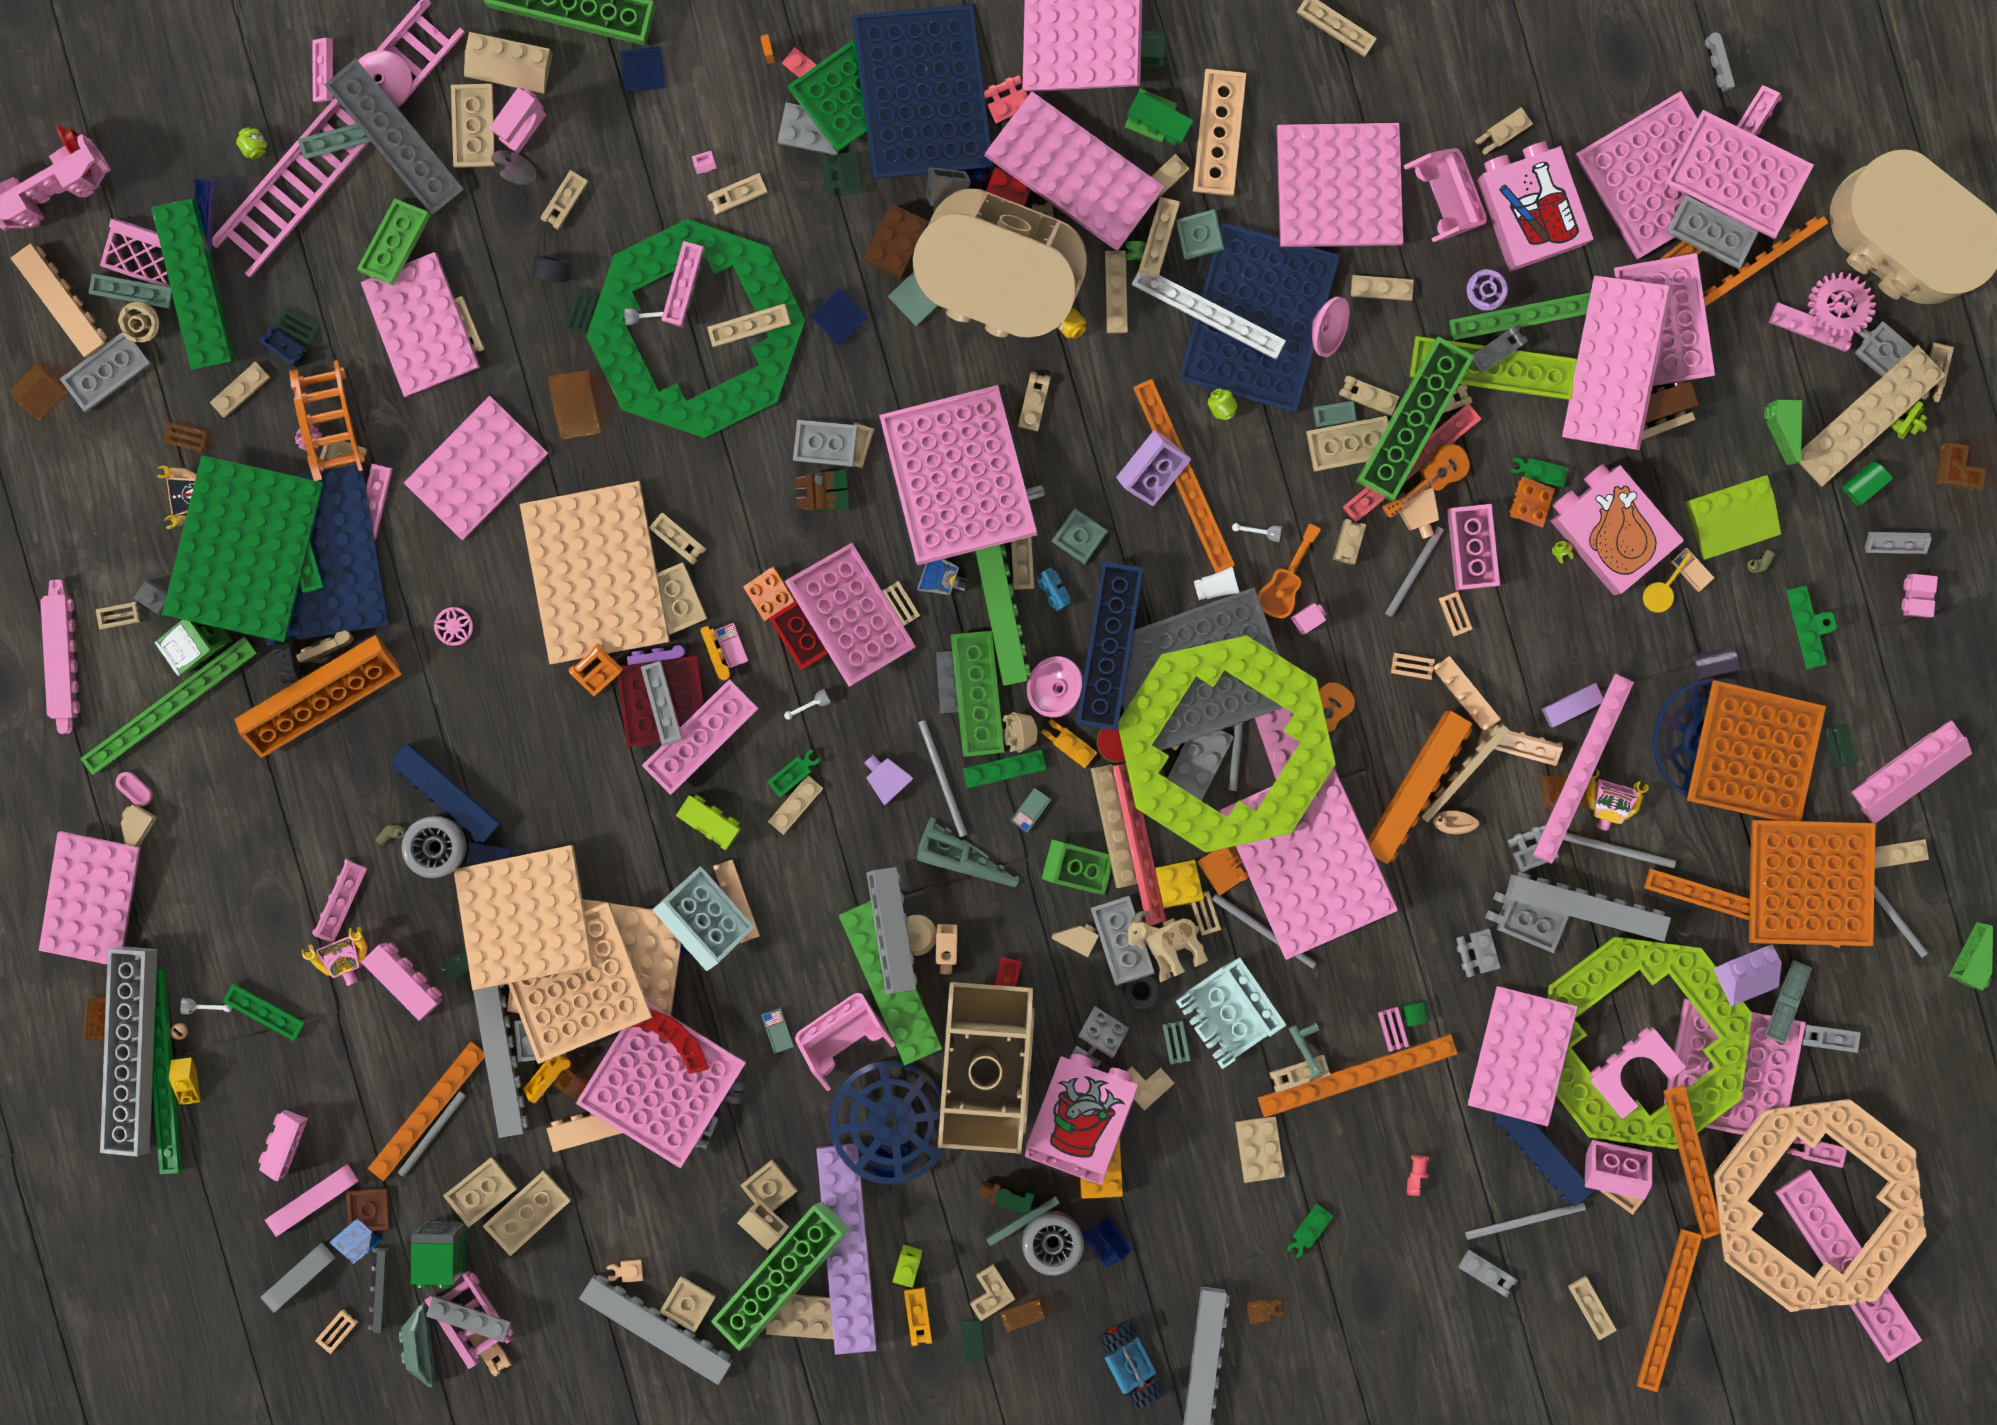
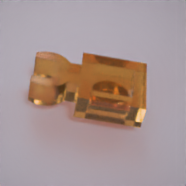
M1266 1299L1246 1302L1249 1323L1270 1321L1269 1315L1271 1314L1277 1317L1284 1315L1283 1311H1275L1274 1309L1276 1305L1282 1304L1281 1300H1274L1270 1305H1267Z

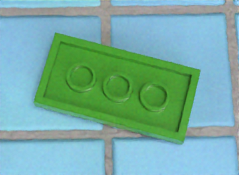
M394 198L357 270L362 274L394 286L431 216L430 213Z

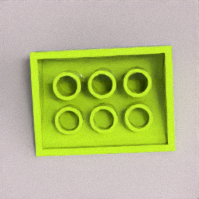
M1767 475L1684 502L1703 560L1781 535L1774 494Z

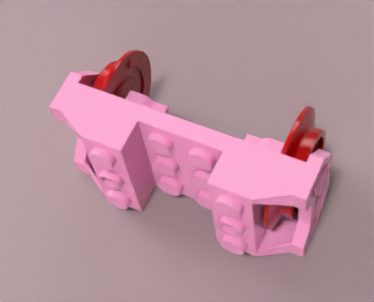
M57 124L58 134L65 146L49 156L53 165L22 183H19L14 177L0 183V228L3 231L11 228H34L41 223L40 221L44 219V216L37 204L47 202L50 196L55 193L60 194L67 190L83 198L93 194V190L98 188L105 174L111 171L91 139L86 138L83 134L78 135L72 127L65 129L62 125Z

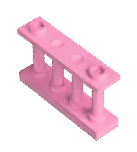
M470 1271L462 1274L465 1279L464 1282L442 1297L438 1296L450 1301L470 1287L476 1298L465 1306L475 1309L481 1305L487 1314L500 1318L478 1285L480 1283L479 1279L474 1273L471 1274ZM436 1294L424 1300L428 1307L430 1306L432 1297L437 1296ZM437 1320L469 1369L480 1362L478 1358L481 1353L499 1342L489 1338L476 1348H471L467 1341L474 1332L468 1330L460 1331L456 1326ZM509 1328L505 1340L506 1344L513 1340L511 1328Z

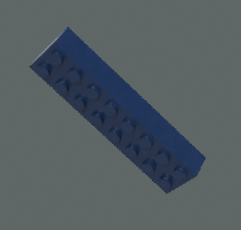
M1108 562L1102 563L1076 722L1079 726L1118 732L1144 573L1143 568Z

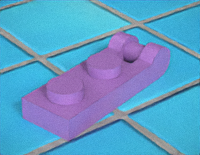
M677 645L670 651H664V648L652 649V653L644 654V651L632 652V656L627 657L628 665L682 658L685 656L686 650L684 647Z

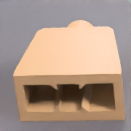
M1430 488L1421 492L1403 506L1404 509L1399 512L1408 529L1411 531L1419 528L1423 539L1434 535L1430 523L1439 520L1434 490Z
M937 924L936 964H940L941 974H952V965H955L957 962L958 925Z

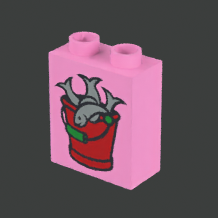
M1071 1054L1070 1059L1061 1056L1028 1140L1025 1157L1102 1185L1133 1104L1138 1085L1131 1082L1133 1076L1124 1070L1110 1068L1109 1072L1105 1073L1094 1069V1061L1086 1056Z

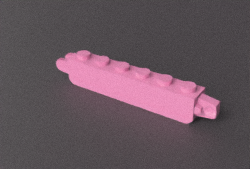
M50 580L48 596H44L41 599L47 715L51 719H56L58 733L70 734L73 730V718H76L77 713L80 712V704L76 699L79 684L78 681H75V672L78 670L77 661L74 660V652H76V641L73 640L75 621L72 619L74 601L71 599V595H67L64 580Z

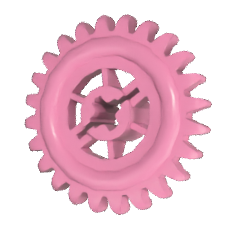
M1843 272L1839 274L1838 279L1835 273H1832L1830 280L1827 276H1824L1823 283L1819 280L1816 284L1817 287L1814 286L1812 288L1813 294L1809 295L1811 301L1808 303V306L1813 309L1809 313L1816 315L1813 321L1820 322L1819 328L1825 326L1826 333L1832 330V335L1834 336L1837 332H1839L1841 337H1844L1845 332L1852 336L1853 330L1856 333H1860L1861 328H1867V323L1873 320L1869 316L1875 314L1876 311L1871 309L1876 306V303H1871L1870 301L1875 298V295L1868 296L1871 287L1863 289L1866 281L1858 284L1859 276L1852 281L1851 273L1848 274L1846 279L1843 277ZM1830 297L1833 300V302L1827 304V300ZM1856 306V311L1853 313L1851 307ZM1845 314L1850 316L1848 318H1840L1841 315Z

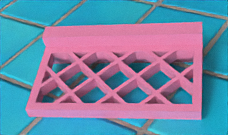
M111 219L109 224L111 228L100 266L158 286L171 288L164 277L167 275V271L162 273L157 264L164 260V258L161 257L155 260L150 251L155 247L161 248L157 232L119 219ZM115 233L121 234L126 243L117 247L113 241ZM139 240L142 242L145 250L136 254L131 243ZM128 245L133 256L124 260L119 249ZM115 252L120 263L116 265L108 264L109 255ZM147 252L152 263L143 267L138 256ZM135 259L140 269L135 272L129 271L126 262ZM152 265L155 266L159 276L153 279L149 278L145 269Z

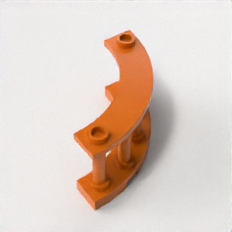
M338 360L334 361L335 371L304 378L299 376L297 369L289 371L291 387L295 393L294 403L304 445L308 444L306 446L307 458L314 481L322 480L321 471H325V468L356 462L358 471H362V462H365L363 450H359L347 404L343 382L346 379L344 367L340 368ZM337 379V388L310 394L303 393V388H306L307 385ZM340 396L343 409L312 416L307 414L306 405L309 402ZM345 417L348 432L317 439L312 437L310 427L313 424ZM346 440L351 441L354 454L323 461L318 459L316 449H319V446Z

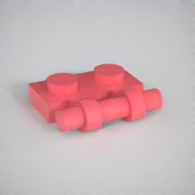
M1019 75L1014 78L1009 77L1005 79V82L996 86L993 84L984 91L985 99L992 97L994 100L987 107L995 124L1012 118L1028 97L1024 88L1019 91L1015 88L1016 85L1022 83ZM1009 89L1011 94L1000 99L998 93Z

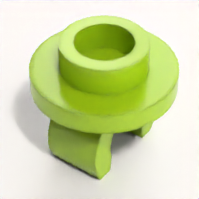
M1560 541L1552 548L1553 555L1556 556V559L1561 564L1563 563V555L1567 554L1570 559H1573V553L1571 552L1573 549L1572 544Z

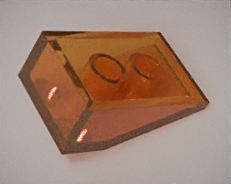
M584 370L549 376L548 383L560 438L567 439L601 433L591 372Z

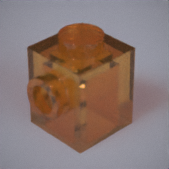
M566 1069L559 1077L555 1086L565 1095L578 1100L589 1081L583 1075Z

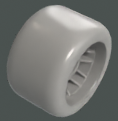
M431 816L416 821L408 828L402 840V855L405 863L413 872L426 878H440L453 873L454 870L460 867L467 852V841L462 829L454 821L442 816ZM434 841H438L441 844L439 852H435L432 849Z
M1050 1210L1035 1217L1026 1225L1022 1236V1248L1024 1256L1031 1267L1042 1274L1055 1276L1064 1274L1077 1265L1083 1254L1084 1240L1078 1223L1071 1216L1061 1211ZM1051 1236L1058 1238V1243L1054 1246L1047 1243V1239Z

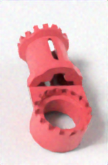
M1411 1156L1413 1169L1407 1180V1195H1420V1178H1428L1426 1171L1429 1156Z

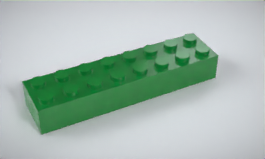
M188 199L151 207L191 370L235 361L234 350L197 199Z

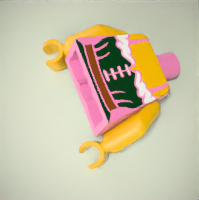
M1596 769V776H1591L1587 785L1586 798L1589 808L1593 810L1594 816L1600 818L1597 826L1602 830H1609L1611 822L1622 824L1624 820L1629 819L1639 811L1643 800L1642 793L1647 792L1648 785H1644L1641 791L1639 789L1640 781L1634 784L1633 789L1601 779L1595 781L1599 776V770Z

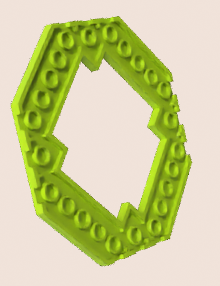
M1247 635L1161 654L1119 720L1118 728L1136 809L1205 853L1291 834L1335 766L1317 680ZM1224 671L1293 713L1294 715L1283 732L1300 742L1257 811L1238 801L1228 818L1161 776L1159 772L1169 756L1152 746L1195 678H1199L1214 688Z
M1612 937L1548 986L1547 999L1577 1006L1576 1018L1638 970L1643 973L1652 986L1669 974L1718 1036V1039L1702 1050L1715 1067L1686 1088L1697 1133L1742 1100L1752 1012L1744 1002L1730 1006L1714 972L1716 966L1702 948ZM1574 1019L1556 1096L1586 1135L1590 1138L1677 1149L1678 1145L1667 1103L1649 1115L1639 1101L1635 1100L1634 1102L1638 1107L1622 1119L1589 1080L1591 1077L1589 1070L1571 1048L1587 1036Z

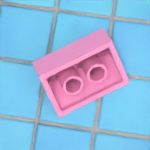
M287 1110L276 1115L273 1123L276 1127L274 1132L269 1134L266 1141L268 1148L266 1152L263 1151L259 1159L261 1164L260 1171L275 1181H279L287 1175L308 1118Z

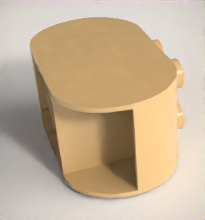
M1895 150L1877 157L1867 166L1850 174L1840 184L1833 196L1830 206L1831 229L1839 245L1850 254L1846 259L1848 264L1862 274H1867L1871 270L1880 277L1882 281L1878 285L1879 288L1891 298L1899 299L1902 295L1916 303H1941L1981 286L1997 270V214L1932 161L1918 152Z
M963 189L943 200L935 210L927 228L921 234L913 255V269L916 280L921 290L931 301L938 306L946 308L947 315L956 321L969 322L971 318L986 324V331L997 337H1007L1009 333L1019 337H1036L1057 328L1069 314L1084 280L1087 268L1085 246L1079 234L1070 225L980 189Z
M950 982L938 1148L1021 1154L1023 1134L1026 1133L1033 1043V988Z

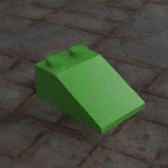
M1776 400L1768 403L1764 410V417L1767 419V425L1786 465L1801 462L1802 400Z
M1052 839L1042 879L1105 895L1112 869L1110 856L1106 853Z
M1976 922L1949 977L1968 987L1981 991L1989 986L1992 974L1993 926Z

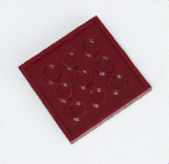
M698 656L661 661L680 727L704 705ZM655 662L621 666L623 670L617 675L627 748L661 743L641 670L642 666Z

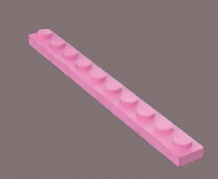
M1617 674L1613 676L1533 853L1534 856L1551 864L1553 863L1634 682Z

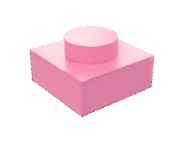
M712 151L692 156L697 174L716 169Z

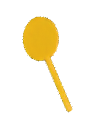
M1691 553L1686 555L1666 584L1655 582L1645 589L1643 602L1650 611L1659 613L1671 607L1674 594L1669 586L1689 560Z

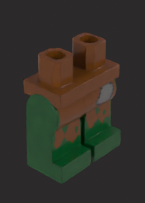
M846 470L808 473L806 476L795 478L796 490L807 489V497H796L797 509H808L809 512L849 510L848 490L828 492L830 490L848 489Z
M995 1179L994 1183L983 1180L979 1196L988 1198L991 1205L995 1206V1203L1002 1207L1028 1215L1035 1189L1027 1187L1026 1192L1012 1189L1008 1184H1001V1181Z

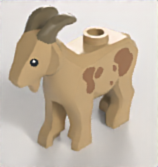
M1144 910L1132 916L1128 929V943L1130 946L1137 945L1143 949V939L1145 940L1158 963L1160 982L1171 978L1170 972H1173L1174 976L1185 972L1177 957L1176 951L1185 948L1192 952L1194 967L1208 961L1203 945L1196 936L1200 928L1191 920L1183 918L1175 921L1172 918L1163 922L1164 927L1158 929L1142 922V918L1150 914L1149 911Z

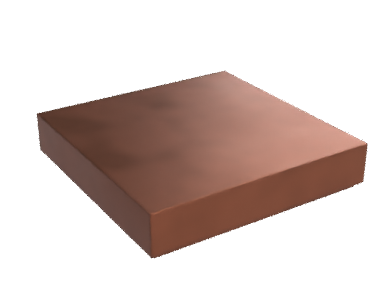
M388 1188L346 1191L348 1226L358 1219L371 1231L391 1229Z

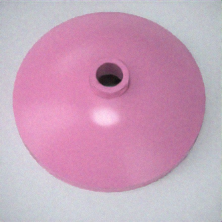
M378 50L367 53L358 60L374 80L376 76H382V80L376 83L397 108L407 100L412 89V75L408 65L401 57L389 51Z
M1334 297L1327 301L1313 321L1312 342L1319 356H1331L1344 339L1350 315L1348 302L1344 298Z
M1050 657L1041 661L1031 672L1027 683V696L1031 706L1038 713L1047 717H1060L1069 713L1075 708L1081 698L1083 686L1082 673L1074 662L1064 657Z

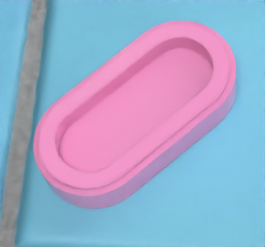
M123 772L117 776V788L135 805L146 806L152 801L153 793L151 789L134 773Z

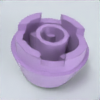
M1486 269L1476 272L1470 278L1467 285V295L1470 302L1482 310H1493L1499 307L1505 301L1508 292L1505 279L1494 270Z

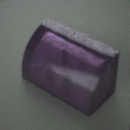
M1732 646L1691 655L1696 679L1741 670L1738 657Z

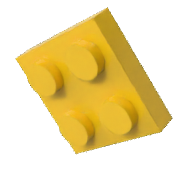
M1195 860L1155 868L1164 909L1204 900Z

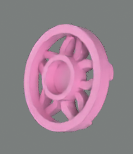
M456 607L447 608L436 617L434 623L435 633L447 645H461L470 638L473 632V621L470 615L463 609ZM450 611H452L454 618L450 619ZM455 611H459L463 613L465 616L459 617L457 619V614ZM445 613H447L446 618L448 619V621H446L445 619H444V620H440V618H441ZM462 619H468L464 624L461 623ZM446 623L445 627H441L438 624ZM469 623V631L467 634L465 629H462V627H465ZM439 629L446 630L443 637L440 635ZM461 631L464 634L465 638L459 635ZM447 634H451V637L446 640ZM455 635L457 638L461 639V641L451 642L454 639Z

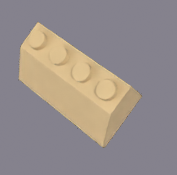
M469 32L465 50L464 77L515 88L519 87L520 89L527 88L530 91L544 94L553 53L547 48Z

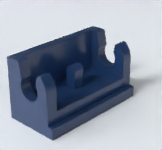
M269 327L267 329L269 331L268 334L262 336L259 342L291 365L297 367L308 350L276 327Z

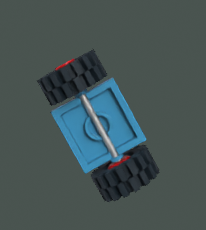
M1130 1321L1118 1323L1097 1337L1104 1353H1110L1104 1358L1122 1393L1126 1394L1134 1410L1149 1406L1165 1395L1166 1391L1158 1377L1150 1378L1156 1374V1371Z

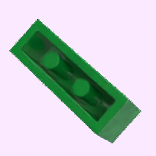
M1141 91L1138 92L1127 113L1130 122L1138 126L1142 124L1148 127L1147 131L1156 136L1161 134L1166 137L1165 141L1172 145H1176V143L1181 145L1193 122L1192 119Z

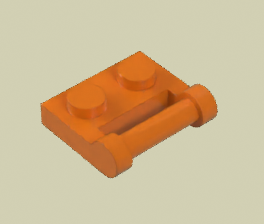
M596 644L592 651L577 665L569 668L570 674L593 696L599 693L623 670L605 652V649L600 644ZM598 657L601 662L585 676L582 670Z

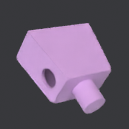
M872 755L865 762L866 766L872 771L866 778L884 805L913 779L911 775L888 758L883 763H880Z

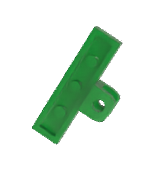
M1807 585L1786 590L1806 669L1827 665L1820 635L1830 633L1837 628L1834 613L1822 612L1814 615ZM1830 619L1831 624L1826 626L1823 620Z

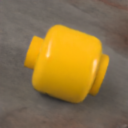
M1071 308L1065 320L1057 328L1065 337L1076 339L1085 332L1086 320L1075 308Z

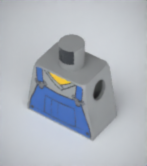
M941 559L925 564L917 590L950 595L953 587L965 591L968 579L957 576L959 567Z

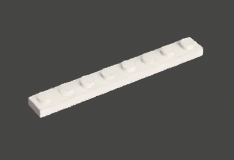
M1138 271L1132 282L1134 287L1276 360L1286 343V340L1160 275L1159 278L1140 274Z

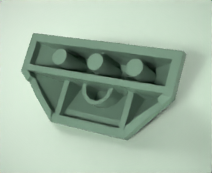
M422 1302L401 1328V1331H399V1341L403 1343L404 1351L401 1353L402 1363L406 1365V1370L428 1387H433L436 1383L429 1317L426 1316L428 1308L426 1302Z

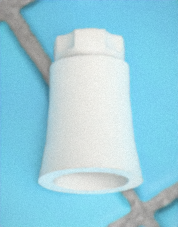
M1233 567L1203 577L1202 580L1194 581L1199 600L1239 593Z

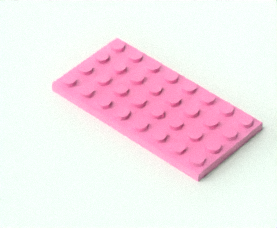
M1034 92L1029 94L984 155L1116 251L1119 250L1164 189L1162 184Z
M1594 276L1574 374L1572 399H1569L1562 437L1640 450L1672 292L1671 286Z

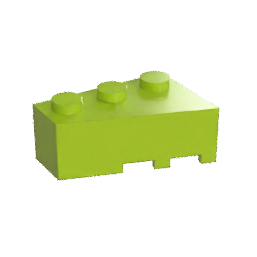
M695 794V796L689 795L676 816L706 835L708 839L721 845V848L724 850L729 849L742 829L739 827L740 822L731 816L727 819L721 815L723 813L722 810L714 805L709 807L705 804L706 800L698 794Z

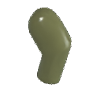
M1766 550L1762 559H1753L1748 562V570L1753 573L1766 571L1776 554Z
M387 825L375 840L383 846L389 838H403L405 830L400 825Z

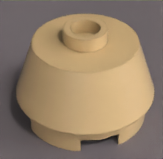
M133 302L127 304L121 310L118 323L123 331L122 334L128 340L146 342L157 334L159 316L150 305Z
M1015 712L1004 716L1003 721L1006 722V729H1002L1005 744L1011 746L1010 752L1017 751L1020 753L1036 743L1038 730L1032 716Z
M922 915L907 917L906 930L910 935V953L917 956L929 952L935 945L937 936L933 922Z

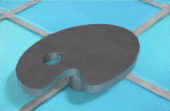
M499 150L492 155V162L503 165L506 168L500 172L501 177L518 185H530L535 181L537 176L535 168L521 155L507 150Z

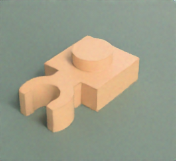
M642 1259L621 1261V1267L615 1264L607 1266L608 1270L613 1269L615 1271L614 1276H608L609 1281H614L618 1277H622V1282L643 1281L644 1279Z

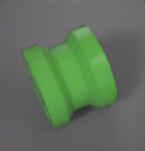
M1126 242V247L1128 248L1126 259L1142 260L1146 242Z

